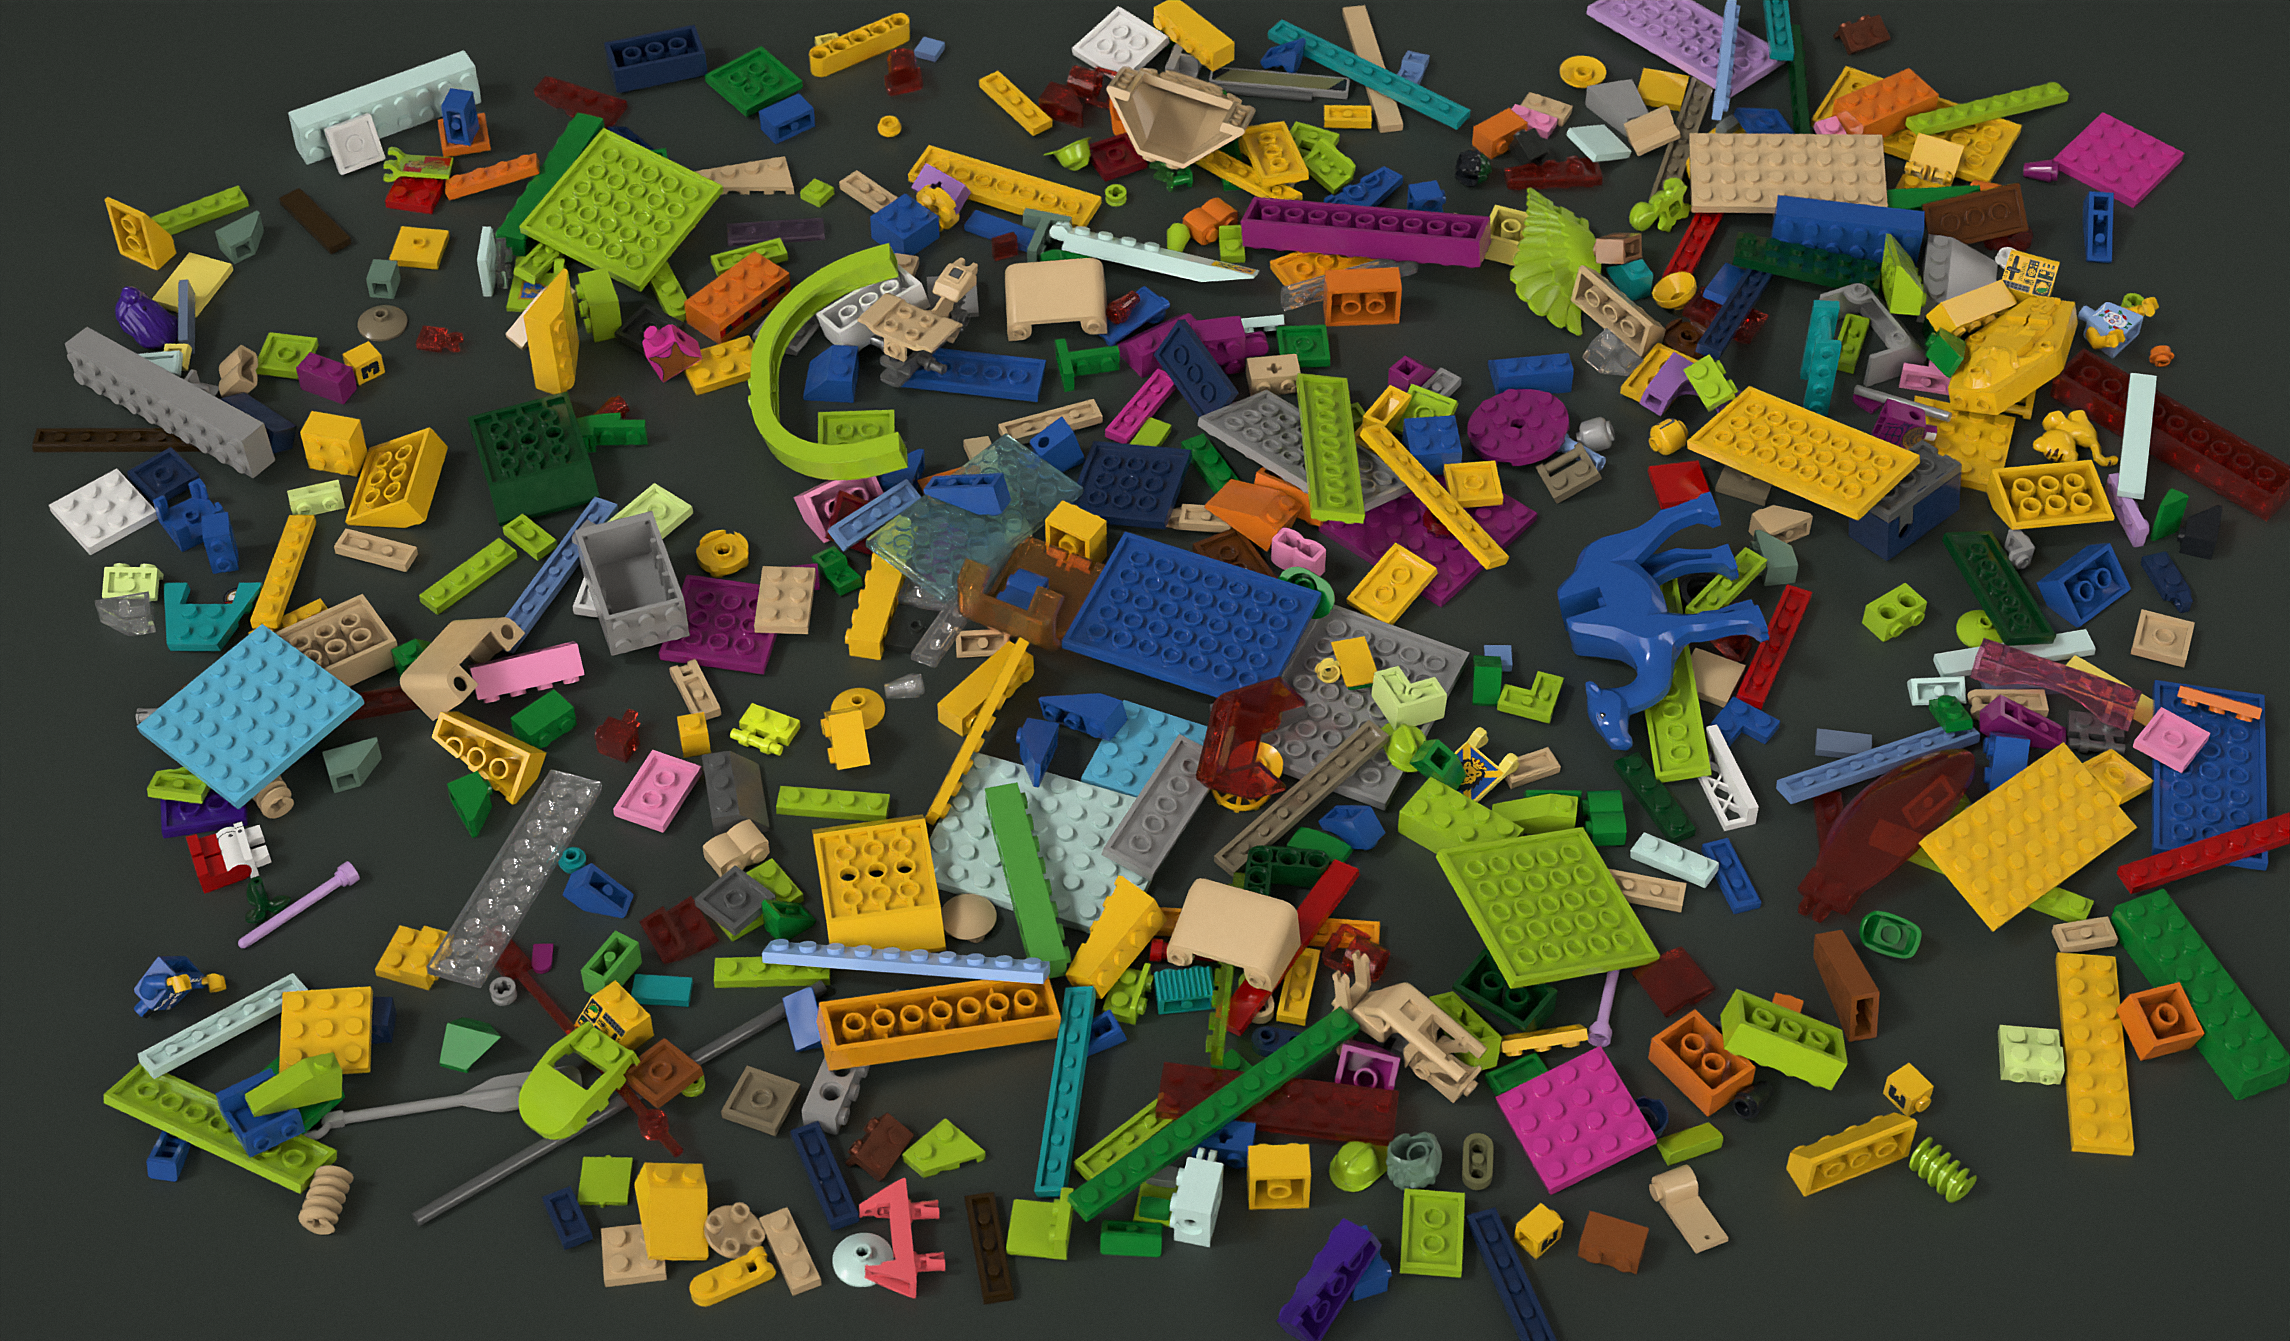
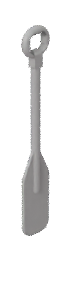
M562 1066L554 1068L582 1087L581 1073L576 1067ZM532 1071L497 1076L459 1095L343 1112V1110L328 1112L322 1118L323 1127L318 1131L316 1129L307 1131L304 1136L317 1140L325 1136L330 1129L345 1127V1124L458 1106L492 1112L519 1110V1093Z

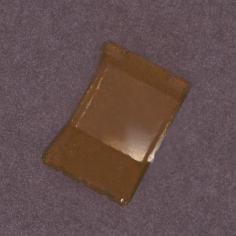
M1028 536L1024 545L1018 544L990 592L983 594L992 568L965 558L957 579L958 613L976 624L1017 640L1021 637L1028 641L1030 645L1054 652L1062 647V639L1097 581L1105 564L1096 562L1093 571H1091V559L1072 553L1067 562L1068 550L1050 544L1047 553H1043L1046 542ZM1019 568L1049 578L1048 589L1037 586L1028 610L996 599L999 592H1004L1009 576L1015 574Z

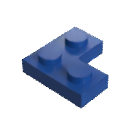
M1733 696L1709 726L1717 724L1728 747L1731 746L1741 732L1766 744L1778 730L1780 720Z

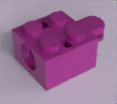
M1240 316L1191 321V328L1225 374L1245 372V358L1264 356L1268 352L1269 347L1265 334L1262 331L1245 333Z

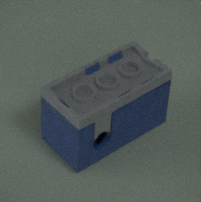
M1923 439L1908 449L1920 455V463L1861 519L1857 521L1849 517L1848 536L1886 561L1893 558L1959 510L1962 464L1947 454L1944 456L1939 455L1938 449Z

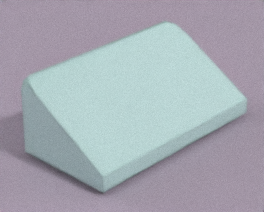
M1964 676L1914 678L1907 681L1912 706L1929 705V700L1938 699V697L1943 695L1956 696L1961 704L1967 703Z

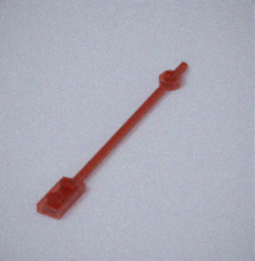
M501 927L476 941L478 949L503 977H509L512 980L517 978L567 1035L577 1029L529 975L527 971L532 969L531 961ZM595 1066L602 1075L605 1073ZM626 1083L623 1084L620 1090L615 1089L638 1115V1126L642 1137L647 1140L659 1139L674 1157H679L683 1153V1148L668 1132L669 1122L666 1113L659 1109L648 1110Z

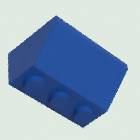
M1569 353L1488 360V367L1496 395L1504 393L1508 389H1533L1550 394L1571 392L1574 370Z
M2110 543L2086 546L2037 582L2046 605L2075 627L2082 626L2131 589Z

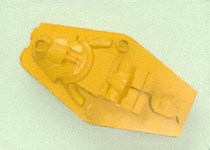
M2029 297L1996 320L1971 334L1965 340L1964 359L1952 375L1948 386L1951 410L1999 415L2059 375L2064 369L2078 325L2075 302L2061 301L2060 298Z

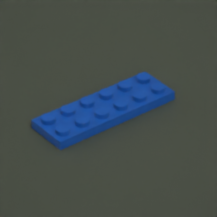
M939 348L932 357L937 362L947 365L945 374L941 375L933 370L926 371L923 366H920L912 374L911 378L901 386L1038 402L1046 370V360Z

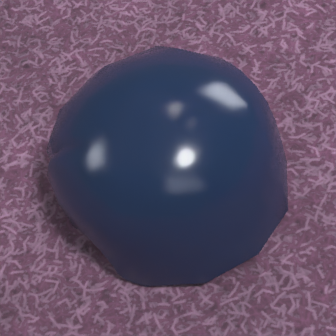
M1646 1095L1634 1099L1656 1138H1659L1669 1122V1110L1661 1099H1652Z

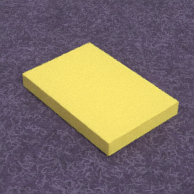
M189 252L152 300L156 301L164 309L178 312L179 280L188 279L195 292V318H197L233 272V266L227 262Z

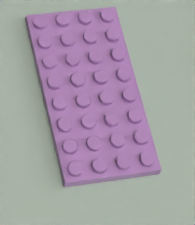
M1598 0L1588 6L1586 14L1596 21L1603 23L1615 32L1622 34L1632 42L1639 44L1649 50V52L1658 55L1668 63L1677 66L1687 74L1694 76L1715 89L1723 18L1693 0ZM1737 27L1729 97L1731 98L1787 61L1770 59L1768 43L1740 27Z

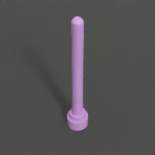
M350 862L343 863L337 867L338 871L334 873L335 876L240 938L238 946L242 949L248 948L339 886L353 885L360 880L357 871Z
M1620 970L1607 972L1598 1018L1589 1027L1588 1042L1597 1047H1606L1611 1041L1612 1030L1608 1022Z

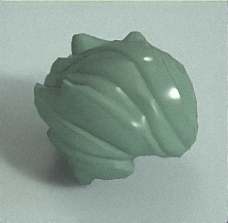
M1421 1132L1412 1137L1405 1133L1394 1138L1389 1143L1386 1160L1388 1166L1387 1175L1391 1181L1393 1180V1184L1400 1190L1405 1188L1420 1189L1425 1188L1428 1184H1435L1436 1175L1439 1173L1442 1163V1151L1436 1136L1433 1133Z

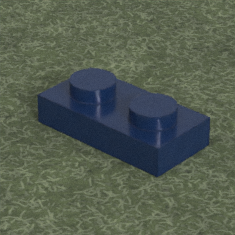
M571 1186L542 1197L543 1204L564 1250L593 1239L592 1232Z

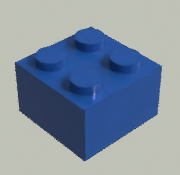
M906 193L870 216L872 239L881 245L890 243L894 254L913 256L940 238L939 216Z
M1455 415L1404 418L1403 446L1431 475H1444V464L1461 463L1462 448Z

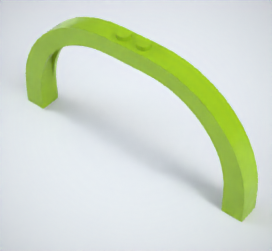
M890 243L848 255L806 278L779 302L758 333L751 355V378H748L751 395L748 396V402L752 409L755 424L769 450L785 466L798 473L826 480H855L908 468L907 448L899 432L858 443L844 445L817 444L790 434L781 426L779 416V369L790 341L814 314L834 300L859 288L898 277V260Z

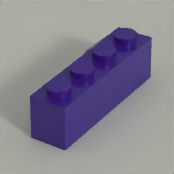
M1345 1218L1332 1229L1325 1247L1316 1254L1312 1267L1306 1276L1298 1282L1296 1292L1280 1310L1277 1322L1286 1333L1300 1341L1322 1340L1382 1246L1373 1233Z

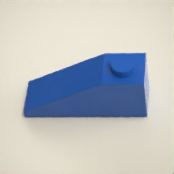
M2089 191L2083 201V233L2086 262H2112L2114 193Z
M1003 473L933 476L923 489L926 495L978 515L989 514L990 516L1002 514L1011 501Z
M1027 718L1023 728H1018L1016 743L1020 744L1019 755L1033 787L1039 788L1058 747L1059 723Z

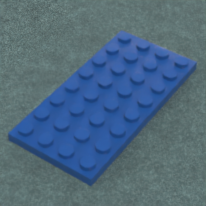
M2154 680L2152 687L2153 717L2162 707L2209 732L2210 736L2183 773L2152 758V780L2154 782L2152 784L2151 855H2157L2267 820L2265 695ZM2183 685L2262 707L2260 719L2253 718L2252 722H2247L2235 718L2237 713L2226 710L2225 715L2209 711V705L2198 703V706L2194 707L2181 703L2182 698L2177 696L2179 687ZM2268 851L2225 865L2266 871Z

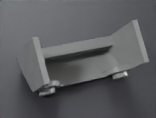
M1860 283L1851 284L1820 295L1819 300L1839 301L1838 319L1845 318L1846 313H1860L1863 317L1871 318L1870 326L1888 348L1887 350L1869 355L1863 383L1865 387L1901 376L1904 363L1925 366L1927 356L1925 355L1926 351L1900 319L1895 314L1889 313L1887 304L1867 286Z

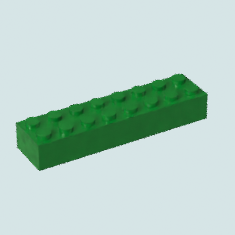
M2163 888L2115 906L2110 922L2118 941L2153 988L2180 982L2205 1033L2195 1045L2235 1100L2239 1101L2286 1083L2290 1075V1055Z

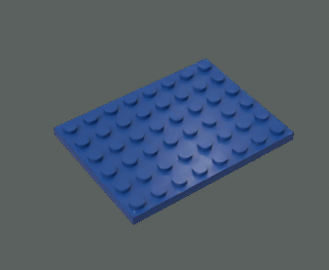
M1124 532L1062 639V648L1263 712L1320 603L1322 592Z

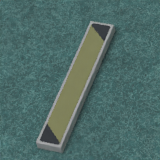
M1220 67L1215 71H1211L1209 83L1218 86L1223 84L1313 92L1312 97L1335 99L1348 98L1350 78L1227 67Z

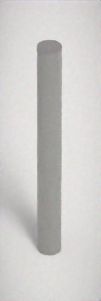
M1856 385L1854 389L1855 395L1885 403L1887 398L1921 408L1925 411V416L1949 422L1952 417L1951 412L1871 388Z

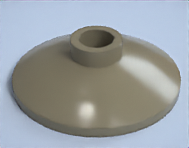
M380 305L366 310L359 317L357 326L360 334L368 340L388 341L401 335L405 331L408 321L405 312L400 308L391 305Z

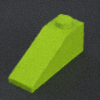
M1545 794L1493 804L1492 811L1524 828V833L1526 834L1560 831L1575 828L1578 797Z
M1453 991L1430 996L1429 1000L1488 1048L1480 1059L1470 1051L1467 1053L1456 1052L1454 1053L1455 1056L1469 1066H1480L1482 1068L1481 1071L1496 1067L1502 1037ZM1443 1030L1445 1036L1449 1037L1451 1040H1455L1451 1035H1449L1445 1030Z
M333 1052L304 1058L246 1093L245 1099L253 1116L259 1117L342 1098V1069Z

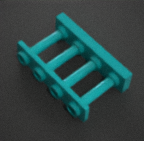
M1814 300L1800 369V379L1808 380L1803 408L1822 416H1827L1842 347L1841 340H1834L1840 304L1839 301Z

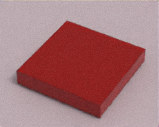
M1698 460L1649 466L1648 475L1661 509L1675 507L1687 501L1697 499L1700 494L1710 492Z

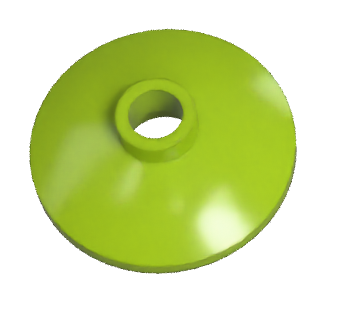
M1972 610L1959 618L1956 632L1959 639L1966 646L1974 648L2003 643L1984 610Z

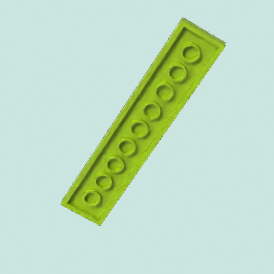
M1297 373L1296 387L1311 519L1342 521L1347 524L1364 523L1365 510L1347 378Z
M1677 578L1660 585L1659 587L1663 593L1668 611L1670 613L1683 614ZM1688 644L1683 648L1674 664L1673 680L1668 694L1655 705L1645 709L1656 780L1659 779L1662 783L1712 775Z

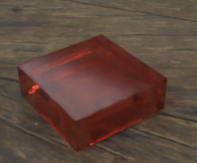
M1015 232L991 238L992 257L995 261L1018 255Z

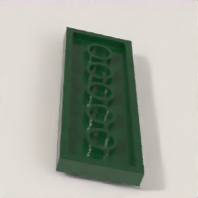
M1738 232L1732 265L1838 289L1860 283L1867 286L1876 295L1878 294L1881 264L1873 260H1862L1853 258L1848 254H1835L1825 249L1804 247L1799 243H1786L1776 238H1764L1749 232Z
M1945 532L1942 542L2004 645L2053 644L2056 634L1993 532Z

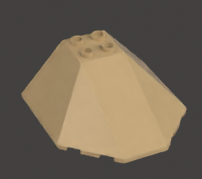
M1123 66L1106 89L1137 154L1142 155V158L1149 162H1156V160L1164 162L1166 167L1175 170L1189 166L1243 135L1256 111L1250 105H1242V100L1233 94L1227 93V96L1224 95L1223 88L1216 84L1170 70L1157 74L1156 69L1140 68L1139 71H1136L1131 67Z

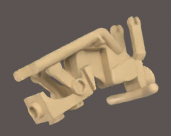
M1355 951L1352 955L1356 979L1355 984L1350 988L1349 977L1346 974L1341 977L1340 970H1337L1332 976L1336 998L1331 1003L1334 1006L1333 1011L1341 1006L1360 1025L1359 1029L1379 1042H1385L1393 1033L1401 1034L1409 1041V1044L1403 1049L1405 1068L1409 1065L1419 1078L1428 1081L1452 1103H1455L1462 1094L1468 1097L1478 1085L1475 1079L1482 1068L1480 1066H1469L1451 1053H1467L1470 1051L1480 1059L1488 1048L1410 983H1400L1381 990L1368 992L1371 986L1370 960L1365 953L1360 956V951ZM1441 1027L1455 1040H1451L1447 1036H1441L1437 1041L1439 1028ZM1343 1043L1336 1050L1339 1056L1341 1055Z

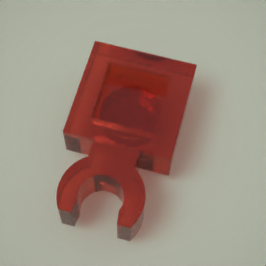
M423 325L417 338L416 346L417 350L441 353L443 348H448L449 351L459 352V342L463 343L464 339L463 334L460 332L448 334L447 328Z

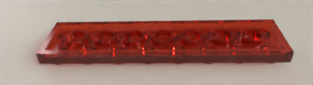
M1164 1062L1155 1117L1177 1120L1245 1072ZM1292 1078L1232 1121L1255 1123L1256 1130L1347 1142L1359 1141L1388 1147L1394 1138L1399 1091Z

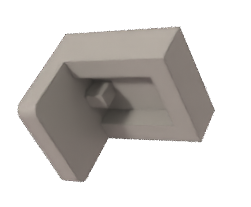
M2009 529L2004 546L2009 552L2008 558L2015 570L2024 569L2031 564L2035 547L2021 529Z

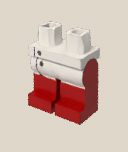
M242 822L233 824L234 827L223 828L218 833L198 838L197 834L186 837L204 894L244 880L248 876L251 878L259 876L257 868L272 863L266 845L251 849L253 846L265 843L260 825L244 829Z

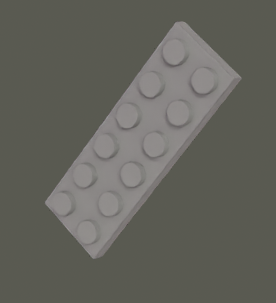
M1179 734L1104 846L1101 855L1151 881L1221 774L1228 759Z

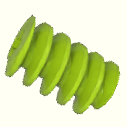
M1930 1136L1922 1141L1913 1152L1909 1167L1912 1171H1919L1918 1175L1921 1179H1928L1927 1183L1929 1186H1937L1936 1190L1940 1195L1946 1194L1945 1198L1948 1202H1956L1970 1191L1976 1182L1977 1176H1973L1968 1180L1966 1178L1969 1173L1968 1168H1964L1960 1172L1957 1171L1960 1161L1955 1160L1949 1164L1948 1161L1951 1153L1946 1152L1940 1156L1939 1153L1942 1149L1940 1144L1930 1148L1933 1138Z

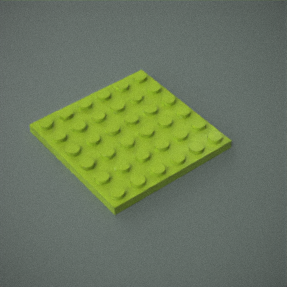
M603 128L519 228L521 233L595 270L607 267L611 278L641 292L723 193V186Z
M1583 827L1439 849L1436 855L1439 864L1510 989L1657 963L1660 954Z

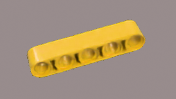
M896 13L813 47L809 51L811 73L816 77H825L905 44L910 40L909 17L903 13Z

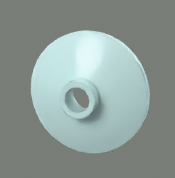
M853 1234L842 1240L836 1247L833 1254V1268L836 1275L848 1285L855 1287L873 1286L877 1283L865 1278V1265H880L882 1262L894 1260L893 1251L889 1243L876 1234ZM867 1253L865 1256H859L858 1254Z

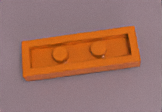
M2180 685L2177 696L2182 698L2181 703L2197 707L2198 703L2209 705V711L2225 715L2226 710L2237 713L2235 718L2247 722H2252L2253 718L2260 719L2262 707Z

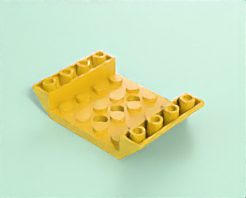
M923 814L812 829L829 944L841 943L845 947L868 945L872 949L896 947L900 951L924 949L928 953L946 951L939 894L926 821ZM901 867H910L912 869L908 873L898 871ZM877 870L884 873L880 877L870 875L871 872ZM848 874L855 876L851 881L841 879Z

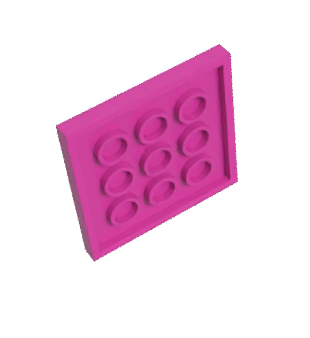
M2102 112L2053 159V162H2059V171L2100 192L2114 193V199L2134 208L2183 160L2184 152Z
M1601 1046L1495 1097L1499 1108L1550 1195L1657 1143L1656 1136Z

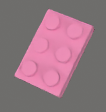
M652 750L614 807V816L664 833L702 775V767Z

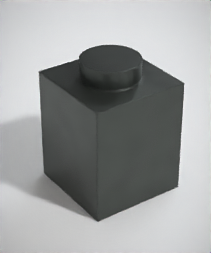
M1535 128L1528 131L1525 129L1520 130L1513 136L1514 139L1508 146L1522 170L1542 162L1549 152Z

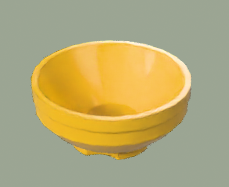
M1677 272L1662 278L1653 288L1652 295L1654 300L1663 308L1675 310L1685 308L1696 293L1697 285L1695 278L1687 272Z

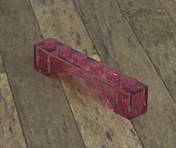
M1983 638L1976 654L1970 678L1994 686L2027 684L2057 691L2082 704L2102 723L2126 731L2130 728L2142 694L2140 690Z

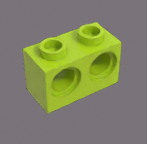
M1904 583L1867 604L1862 623L1882 642H1885L1892 637H1898L1909 627L1920 624L1925 617L1927 601L1909 585Z

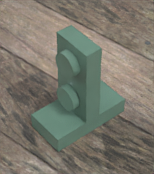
M1025 208L1023 212V226L1035 230L1027 248V263L1040 262V254L1046 252L1047 245L1053 241L1049 231L1052 228L1051 226L1059 221L1070 222L1072 225V217Z

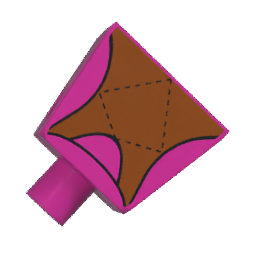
M668 324L660 330L655 326H650L644 332L646 339L642 343L647 360L663 383L703 359L698 341L673 324Z

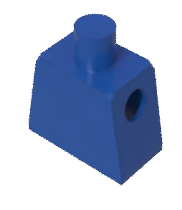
M1060 417L1030 440L1029 443L1034 454L1022 460V463L1029 474L1042 467L1048 477H1053L1086 460L1073 430L1065 419Z

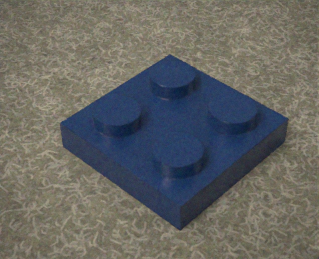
M171 447L127 471L129 479L152 502L162 495L168 501L189 489L188 484L200 478L199 474Z

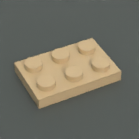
M763 566L754 623L755 633L808 634L816 579L815 568Z

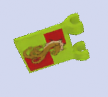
M390 147L388 155H395L397 160L384 162V169H391L393 171L392 174H384V181L393 182L401 176L449 179L454 158L408 155L397 147Z

